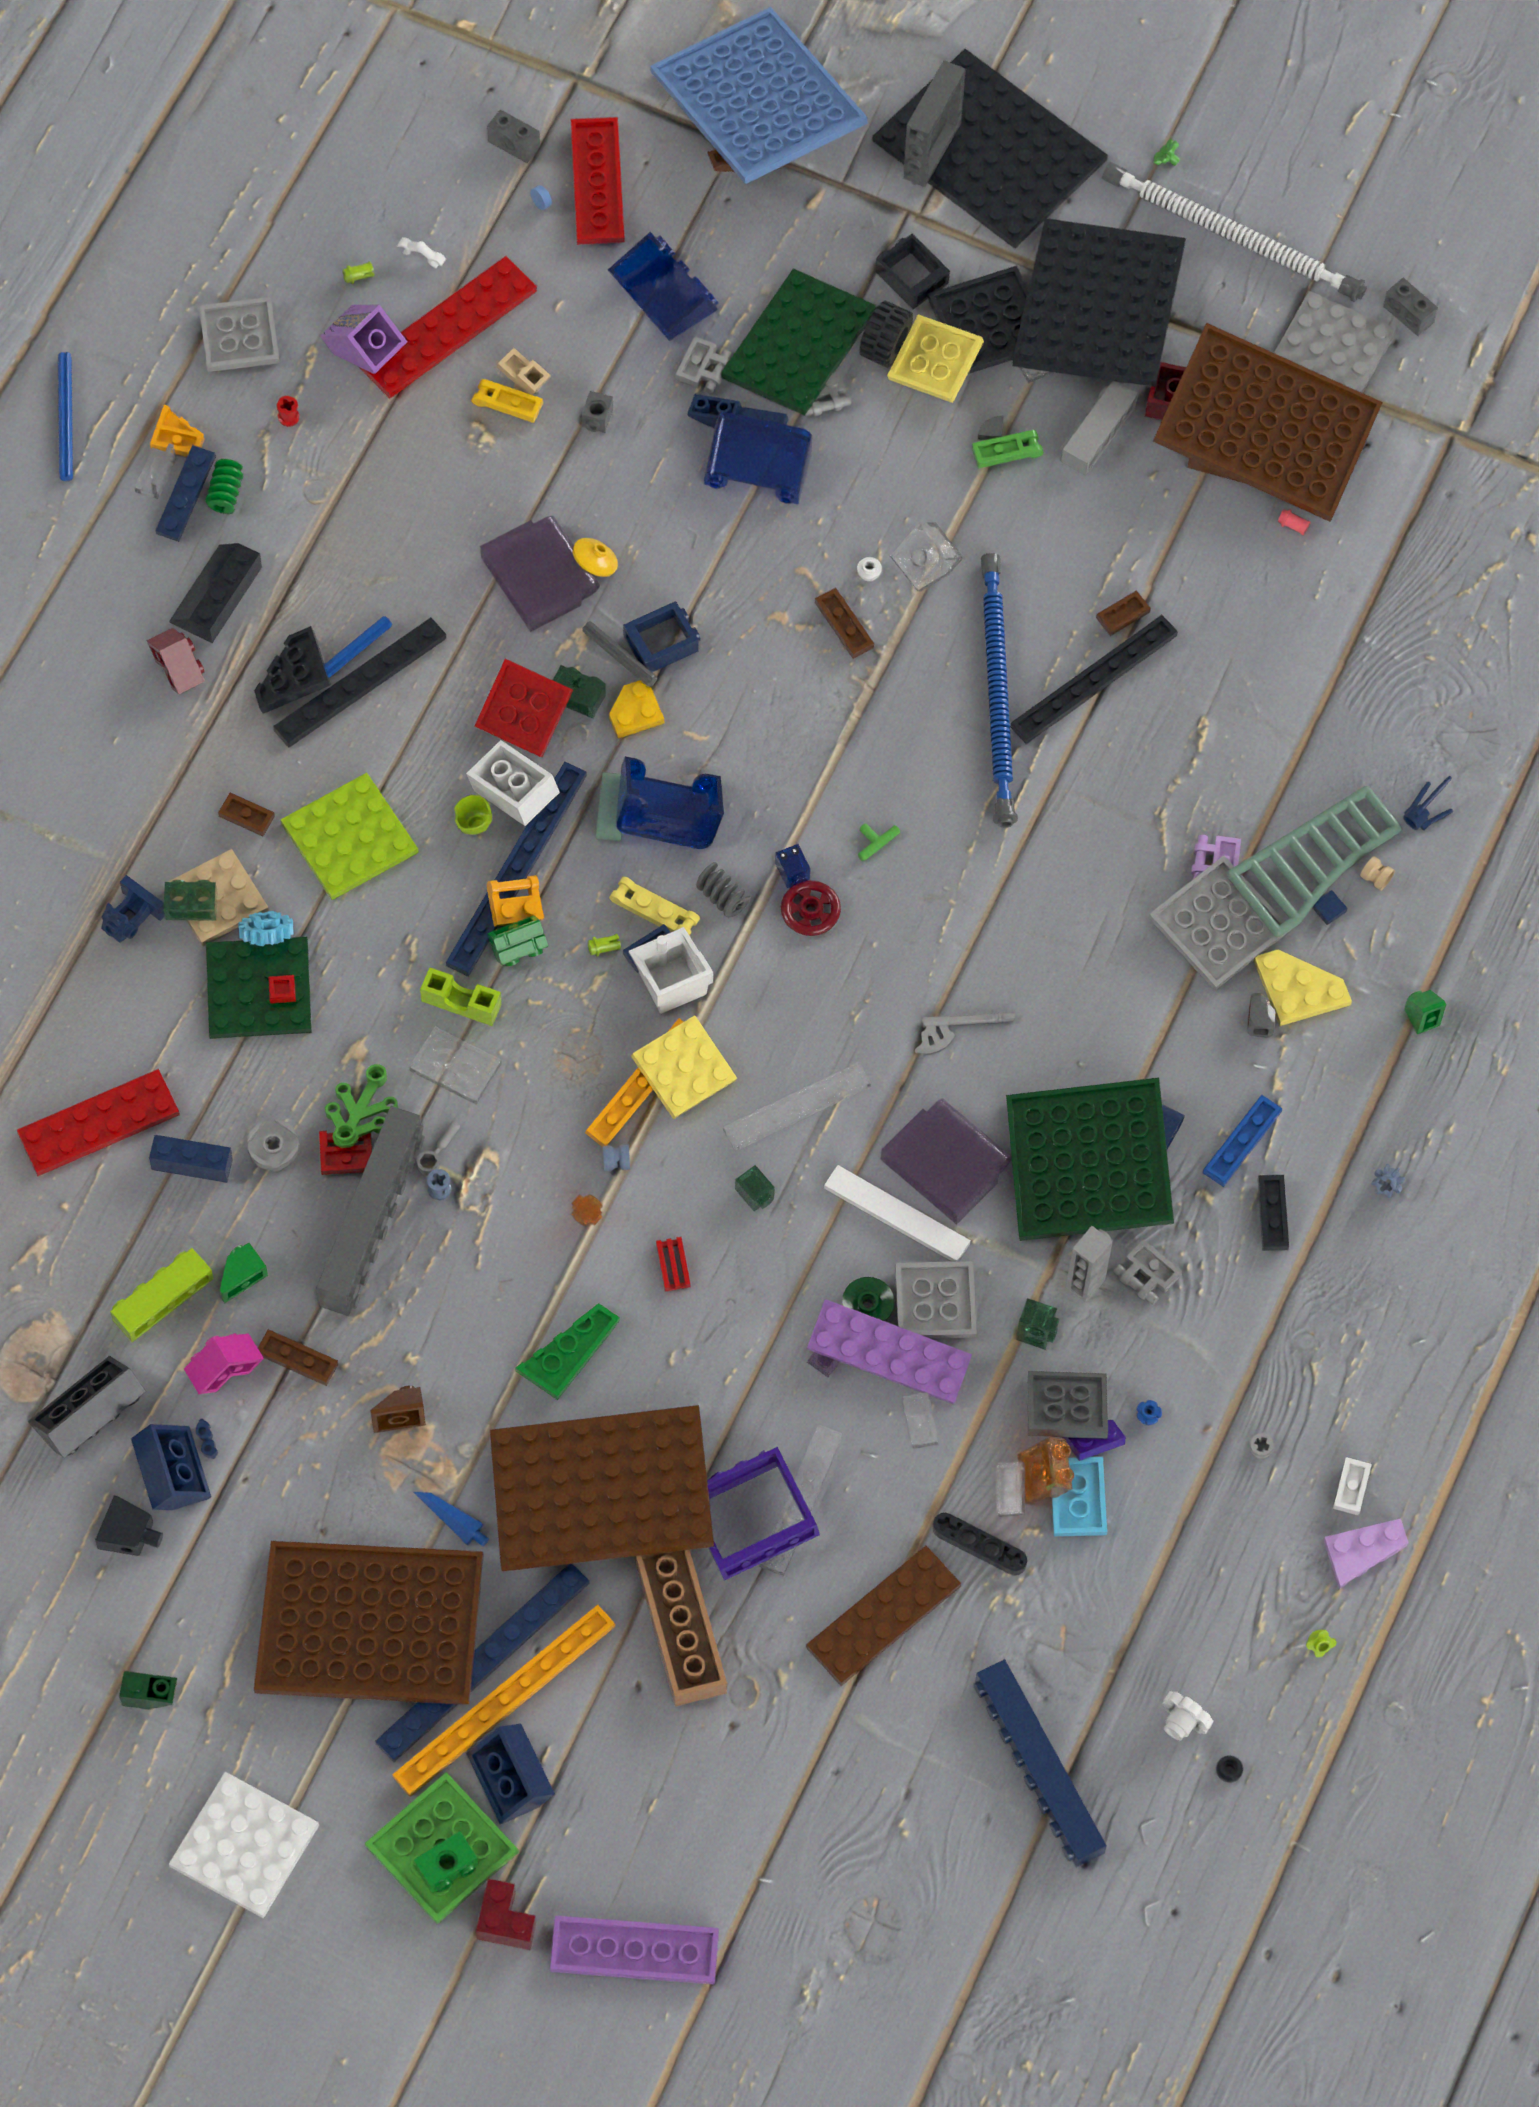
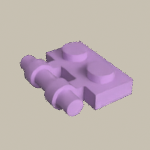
M1199 835L1198 843L1194 847L1196 859L1191 871L1193 879L1211 866L1205 865L1206 855H1214L1213 863L1222 856H1225L1234 867L1237 866L1241 839L1216 836L1215 845L1208 844L1207 835Z

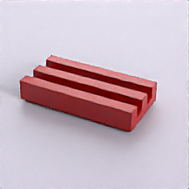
M682 1236L676 1237L675 1240L669 1238L663 1242L657 1240L656 1247L665 1292L690 1288L691 1283ZM674 1246L678 1247L684 1278L682 1283L679 1281L673 1250ZM663 1248H668L674 1284H669Z

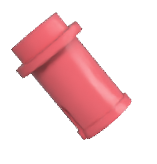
M1284 509L1278 519L1281 527L1287 526L1304 535L1311 521L1291 513V509Z

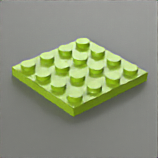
M367 772L280 819L281 825L331 900L338 898L419 853L418 847Z

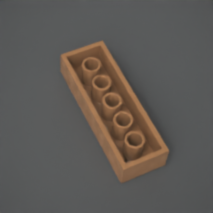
M690 1550L634 1556L675 1707L727 1694L726 1677Z

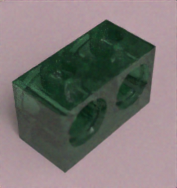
M173 880L172 882H165V920L216 921L218 896L216 882L209 880H199L197 882ZM175 897H183L181 901H173ZM201 897H208V898H209V899L206 900V901H199V900H198V899L201 898Z
M1027 1298L1019 1320L1016 1340L1046 1350L1048 1342H1054L1058 1331L1057 1327L1060 1319L1056 1318L1057 1308Z

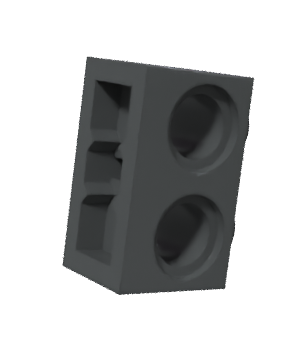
M1404 277L1386 292L1383 306L1417 336L1435 322L1438 309L1433 302Z

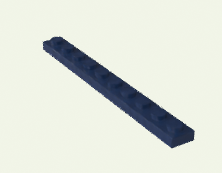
M564 761L554 778L560 793L527 824L495 880L504 882L527 878L587 777V771ZM519 890L499 892L500 899L516 897ZM488 892L446 961L447 967L468 977L489 943L487 933L498 928V926L494 927Z
M568 1564L475 1649L471 1692L590 1584L589 1579L573 1564ZM417 1702L385 1731L375 1743L395 1762L458 1704Z

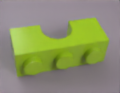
M429 967L420 988L421 1002L489 1026H493L502 1005L501 992L479 984L476 985L474 990L464 988L454 981L453 975Z

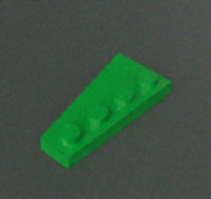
M598 1303L577 1319L565 1332H561L554 1337L553 1341L543 1349L537 1350L525 1363L519 1364L515 1368V1372L558 1400L620 1322V1317Z

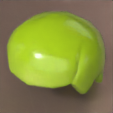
M471 794L463 797L454 807L455 823L458 829L465 834L477 835L488 829L492 822L490 805L481 795Z

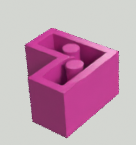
M233 1333L223 1337L217 1335L208 1339L205 1343L206 1346L191 1357V1362L184 1368V1371L198 1394L217 1392L231 1376L250 1374L264 1358L249 1333L239 1335Z

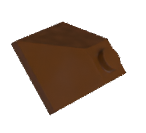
M401 1387L399 1390L393 1391L370 1410L374 1433L426 1425L421 1387Z

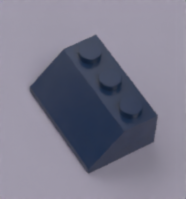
M150 1424L131 1438L152 1510H175L211 1498L190 1426Z
M522 1724L499 1726L466 1753L500 1824H504L539 1808L555 1795Z

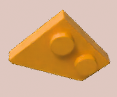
M163 405L150 442L151 449L187 457L192 445L202 448L204 434L198 429L191 427L183 417L179 418L175 415L168 405Z

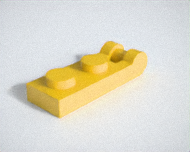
M486 379L480 380L478 384L479 390L477 393H474L471 399L472 403L478 407L485 406L532 423L535 422L543 405L542 398ZM493 393L492 397L487 396V394Z

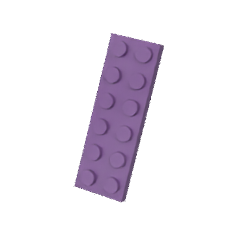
M826 1299L807 1346V1350L953 1405L972 1357L970 1353Z
M555 1916L550 1972L715 1985L719 1928Z

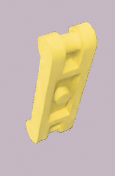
M623 876L618 882V889L613 890L609 896L613 903L659 927L665 924L670 932L684 927L690 936L692 926H696L700 920L699 915L695 912L687 911L635 884L628 877ZM627 892L633 894L631 899L625 897ZM679 919L684 921L683 924L678 925L676 923Z

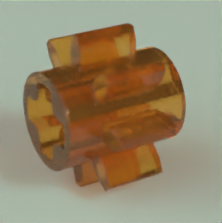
M579 1194L571 1203L573 1205L571 1207L573 1209L572 1217L583 1226L589 1223L595 1226L602 1218V1211L600 1210L603 1206L591 1194L584 1198Z

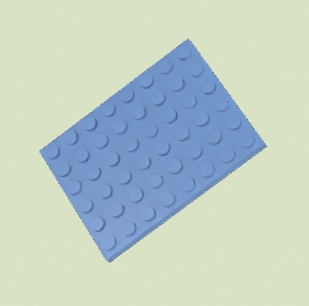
M771 7L650 66L653 76L745 184L868 124L867 116Z

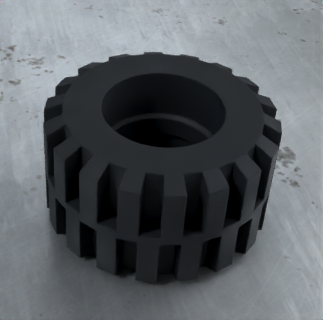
M886 300L881 302L873 311L864 329L860 342V355L884 367H890L894 363L912 327V312Z

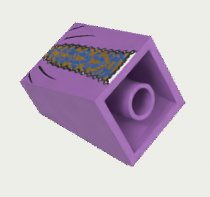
M351 305L320 335L334 355L371 373H376L407 343L406 339L380 305Z

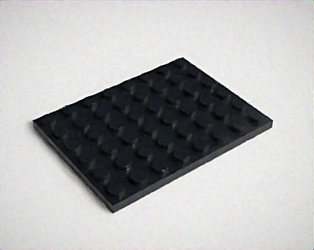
M965 48L950 62L965 69L961 124L927 183L1016 249L1044 222L1045 218H1048L1107 161L1108 154ZM932 80L872 136L874 143L903 165L907 124Z
M1045 218L1012 366L1156 387L1186 238Z

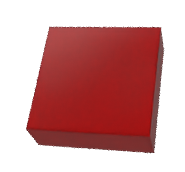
M294 975L268 977L270 1004L296 1002Z

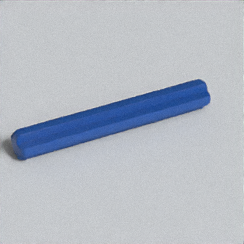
M386 616L381 617L325 663L329 678L391 628V621Z

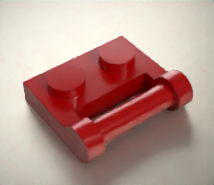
M327 1130L319 1131L321 1175L364 1172L372 1153L371 1133L358 1138V1141H364V1145L341 1148L339 1146L328 1147V1143H334L333 1133H327Z

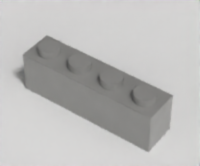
M1112 381L1108 387L1104 386L1099 394L1098 402L1096 404L1092 403L1088 408L1085 420L1083 422L1079 421L1075 426L1072 438H1067L1060 449L1062 452L1061 462L1086 476L1136 407L1138 393L1117 381Z
M1093 1226L1089 1228L1072 1248L1066 1288L1084 1302H1087L1105 1281L1113 1242L1105 1231L1097 1230Z

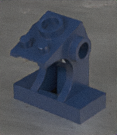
M127 875L120 881L121 891L126 895L125 899L116 908L107 903L106 909L102 914L103 922L101 929L119 943L126 938H133L138 931V927L150 914L159 921L167 914L163 901ZM128 910L135 914L129 921L125 915Z

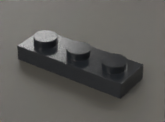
M1258 1175L1262 1251L1288 1250L1289 1235L1284 1175Z

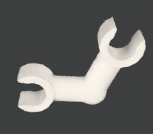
M403 237L397 244V247L405 248L403 251L405 255H409L411 251L420 252L428 259V263L436 269L438 265L442 266L446 260L441 253L434 252L423 241L412 242L408 238Z

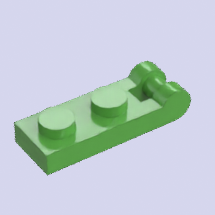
M1036 430L972 443V451L978 469L1028 457L1038 458L1044 453L1042 446L1038 444L1039 437ZM1022 443H1026L1029 446L1023 447Z

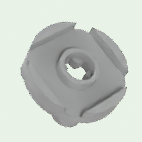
M274 1119L275 1121L260 1122L253 1127L248 1135V1153L251 1160L257 1166L272 1172H279L289 1166L298 1155L299 1140L296 1131L289 1123L283 1120ZM279 1141L277 1149H268L269 1145L267 1142Z

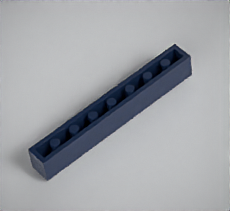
M1004 1659L977 1672L974 1688L980 1698H985L988 1704L986 1710L991 1720H997L1001 1728L999 1729L1001 1739L1005 1744H1010L1013 1750L1011 1755L1014 1763L1018 1768H1023L1026 1774L1024 1780L1030 1791L1034 1790L1039 1798L1037 1799V1804L1043 1814H1048L1051 1820L1049 1825L1052 1833L1056 1838H1061L1064 1844L1062 1850L1069 1862L1073 1861L1075 1866L1078 1867L1105 1854L1107 1847L1105 1841L1006 1660Z

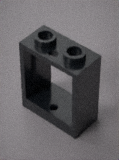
M913 233L906 238L899 239L894 247L888 251H883L876 259L875 272L912 309L926 301L928 293L940 290L949 284L950 270ZM910 253L931 273L911 289L890 269Z

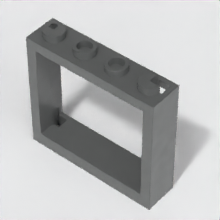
M943 60L907 124L903 179L922 187L926 186L961 124L965 69Z

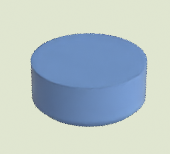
M538 185L531 189V198L540 210H545L551 206L552 199L545 187Z

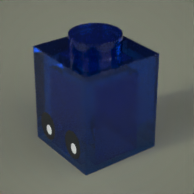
M799 844L775 852V865L787 888L810 880L811 868Z

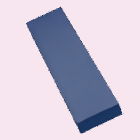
M1261 1095L1203 1169V1174L1224 1187L1282 1113L1283 1108Z

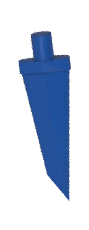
M413 1492L466 1545H469L473 1540L482 1547L487 1544L489 1538L480 1532L484 1525L482 1522L432 1493Z

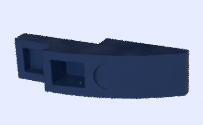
M694 394L687 413L688 417L709 427L761 441L762 436L782 439L789 420L785 413L742 407L740 401Z

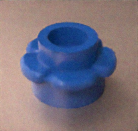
M1153 1400L1141 1402L1136 1409L1138 1411V1420L1145 1425L1157 1423L1158 1418L1162 1416L1161 1407H1158L1157 1402Z

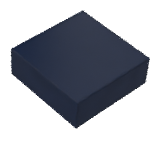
M1332 890L1320 897L1312 907L1326 925L1346 913L1348 909Z

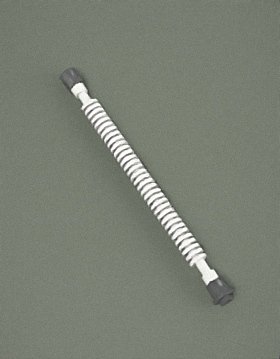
M1112 162L1108 163L1103 172L1102 179L1118 187L1121 185L1128 189L1131 187L1140 192L1141 198H1145V200L1153 204L1156 203V205L1164 209L1167 207L1168 211H1172V213L1178 216L1183 215V218L1191 222L1194 220V223L1199 224L1201 227L1205 225L1206 229H1210V231L1218 235L1221 234L1222 237H1226L1229 240L1232 239L1233 242H1237L1239 245L1243 244L1245 248L1254 249V252H1259L1260 255H1264L1266 258L1270 257V260H1275L1277 263L1281 262V265H1286L1289 269L1292 267L1293 271L1297 270L1300 274L1303 272V275H1308L1310 279L1314 277L1316 282L1320 278L1330 282L1332 287L1337 288L1339 293L1350 297L1353 302L1357 299L1361 300L1366 292L1367 287L1364 286L1365 281L1363 279L1357 280L1349 275L1333 274L1325 270V264H1320L1317 260L1314 262L1313 258L1309 259V256H1304L1303 253L1298 254V251H1293L1290 247L1287 249L1286 245L1282 246L1279 242L1276 244V241L1271 240L1269 237L1265 239V235H1260L1259 232H1255L1252 229L1249 230L1248 227H1244L1242 224L1238 225V222H1233L1231 219L1227 220V217H1222L1219 213L1216 215L1215 211L1211 212L1210 209H1206L1204 206L1200 207V204H1195L1192 200L1189 202V199H1184L1183 196H1179L1177 193L1173 194V191H1168L1166 188L1162 189V186H1157L1156 183H1152L1150 180H1147L1145 183L1136 180L1134 175L1127 173L1128 170Z

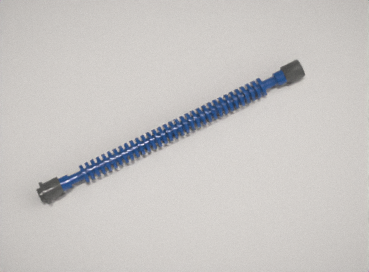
M988 553L981 557L982 577L988 593L983 595L993 781L999 786V791L996 793L997 803H995L993 822L1000 827L1007 828L1018 821V815L1015 813L1014 800L1008 787V783L1013 781L1003 596L997 592L999 574L1001 573V560L998 554Z

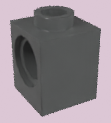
M594 391L589 392L582 412L583 428L591 432H606L613 412V396Z

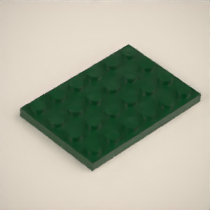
M793 268L722 370L721 378L805 416L826 386L831 375L835 373L865 329L870 316L876 309V305Z

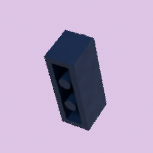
M154 1135L149 1160L151 1169L155 1171L227 1183L233 1157L231 1147Z

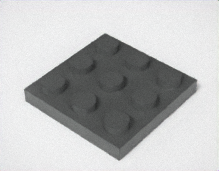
M1028 1371V1436L1107 1439V1373Z

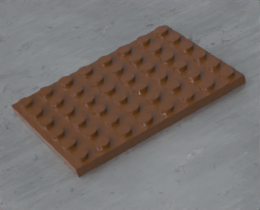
M1206 323L1152 442L1331 522L1383 402Z
M699 1405L490 1430L502 1572L714 1547Z
M271 1541L254 1693L469 1705L484 1558L483 1551Z

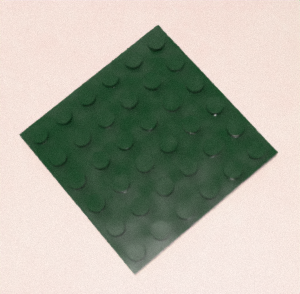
M1159 1077L1006 1095L1020 1241L1085 1234L1091 1226L1097 1230L1114 1231L1174 1224Z

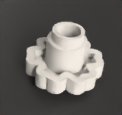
M1169 1691L1164 1698L1162 1705L1170 1714L1165 1721L1166 1725L1164 1727L1167 1734L1181 1741L1184 1737H1188L1192 1729L1199 1734H1206L1213 1720L1206 1711L1202 1710L1198 1703L1189 1697H1183L1180 1693Z

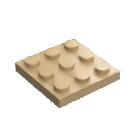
M232 849L165 883L167 890L202 946L206 945V942H212L239 928L238 923L242 922V918H249L250 914L269 911L267 904Z

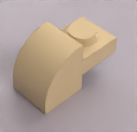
M515 348L497 364V368L514 382L515 389L534 395L551 377L534 360L528 361Z

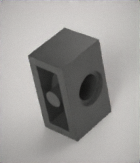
M501 109L487 125L488 142L525 163H528L540 148V131Z

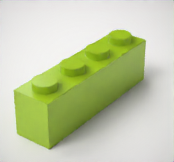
M193 1248L187 1252L179 1253L174 1258L173 1263L166 1268L162 1267L157 1270L153 1278L146 1284H139L133 1290V1294L126 1299H120L113 1305L110 1311L112 1321L131 1342H134L214 1279L212 1269Z

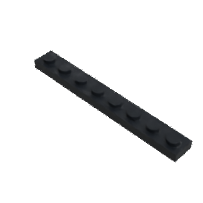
M1160 615L1012 721L1011 729L1025 744L1029 743L1177 637L1178 631L1163 615Z
M430 617L273 726L274 732L290 748L447 639L446 633Z

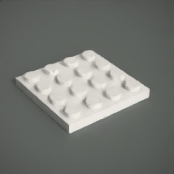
M225 1772L171 1859L169 1866L264 1918L319 1827V1822Z

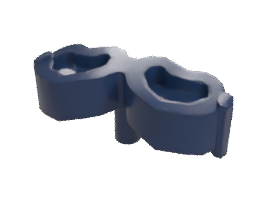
M200 1419L195 1433L204 1441L201 1446V1452L207 1458L215 1459L218 1451L215 1442L212 1440L211 1427L207 1421Z

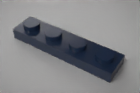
M192 445L155 530L157 535L177 542L180 541L216 458L215 452Z

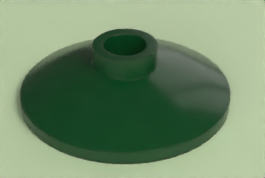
M861 1277L852 1281L846 1287L842 1296V1306L885 1321L893 1311L894 1296L890 1287L882 1280L874 1277ZM865 1302H870L873 1306L871 1308H865L863 1304Z

